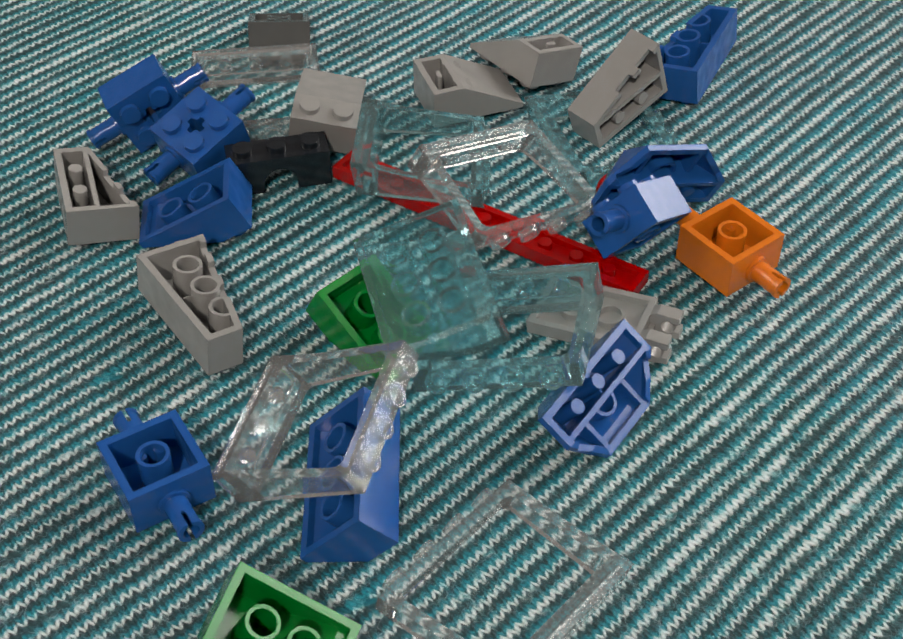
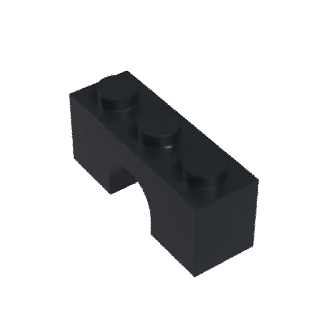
M324 131L305 132L285 137H271L250 142L240 141L235 144L224 145L226 159L230 157L252 185V195L266 193L265 180L270 173L278 169L293 171L296 174L299 188L332 183L330 151Z

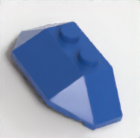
M707 144L646 145L623 151L608 172L591 202L595 206L608 198L612 201L619 195L617 189L633 179H637L640 182L650 175H655L656 178L671 175L686 202H706L712 198L725 180Z
M625 319L621 320L576 361L539 405L538 421L566 450L608 458L650 405L651 375L648 360L651 359V346Z

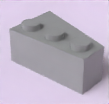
M632 28L567 109L575 133L600 148L668 91L659 43Z
M89 147L53 149L55 183L68 246L139 239V205L135 200L130 201L124 194V187L109 177L108 169Z

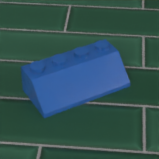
M362 387L310 425L300 559L307 563L369 562L399 543L400 409L366 387Z

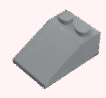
M304 68L291 111L289 136L305 132L324 131L329 151L348 154L351 150L354 151L367 79Z

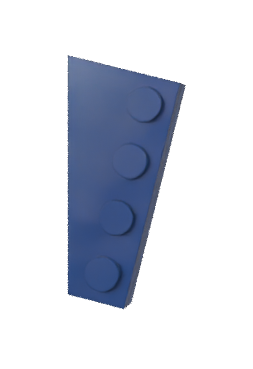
M707 5L686 23V29L675 31L670 36L669 43L665 46L660 45L668 91L660 97L661 99L679 101L683 104L699 103L737 40V8Z

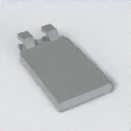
M553 274L526 320V327L529 333L591 348L617 323L625 319L651 346V359L648 361L667 365L672 355V349L669 348L672 338L679 339L683 331L681 321L684 316V310L664 304L658 305V298Z

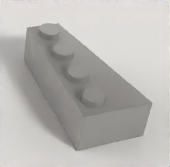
M204 234L137 254L138 290L206 374L210 376L242 364L243 327L230 297L226 295L223 279L216 271L215 260L212 253L208 252Z

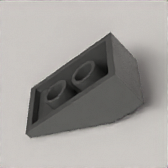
M250 13L248 19L249 59H256V64H274V59H286L288 64L305 63V58H311L308 13Z

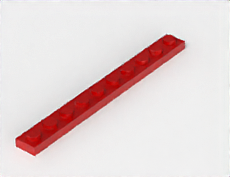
M351 150L332 166L333 177L577 280L639 293L648 282L649 270L614 256L603 259L597 249Z

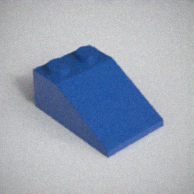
M229 157L144 200L139 244L143 248L163 247L200 234H204L206 243H218L244 234L248 229L252 228V185Z

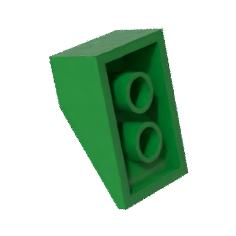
M375 256L316 292L306 308V312L330 342L385 386L443 345L442 341Z
M240 561L225 579L196 639H356L362 625Z

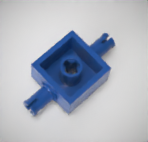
M152 54L97 88L111 117L91 130H87L86 133L97 149H100L101 146L121 134L127 135L140 153H143L157 144L149 128L186 97L185 94L210 80L198 62L193 67L173 78V76H169L156 56Z
M240 84L234 92L221 102L214 99L199 86L196 87L149 128L163 154L143 169L145 175L156 186H159L178 167L182 168L190 176H193L225 160L224 145L235 144L240 141L250 142L251 140L245 125L237 115L251 102L256 100L252 91L245 87L244 84Z
M650 175L640 182L637 179H633L617 189L619 195L612 201L608 198L596 204L591 209L594 214L590 215L582 223L603 259L640 248L690 214L692 210L671 175L660 178Z
M125 408L131 421H127L123 412L119 411L113 418V424L119 433L96 444L105 475L136 532L138 533L169 519L180 541H191V537L186 530L188 527L195 539L203 533L205 525L199 519L193 507L215 498L216 492L210 464L178 412L174 409L143 423L136 409Z

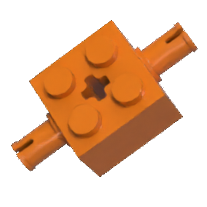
M733 197L702 214L697 213L690 207L692 212L676 222L680 226L675 258L726 297L752 282H756L774 298H779L780 295L783 296L790 287V278L774 269L778 266L785 234Z

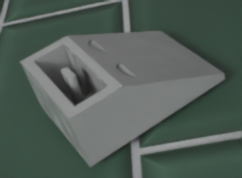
M564 34L510 37L470 43V48L479 53L482 59L494 63L500 67L501 72L513 76L520 81L522 86L529 89L573 81L583 46Z
M446 54L413 60L414 92L434 126L448 125L453 122L471 118L475 119L498 112H507L512 109L521 108L524 105L504 73L498 68Z

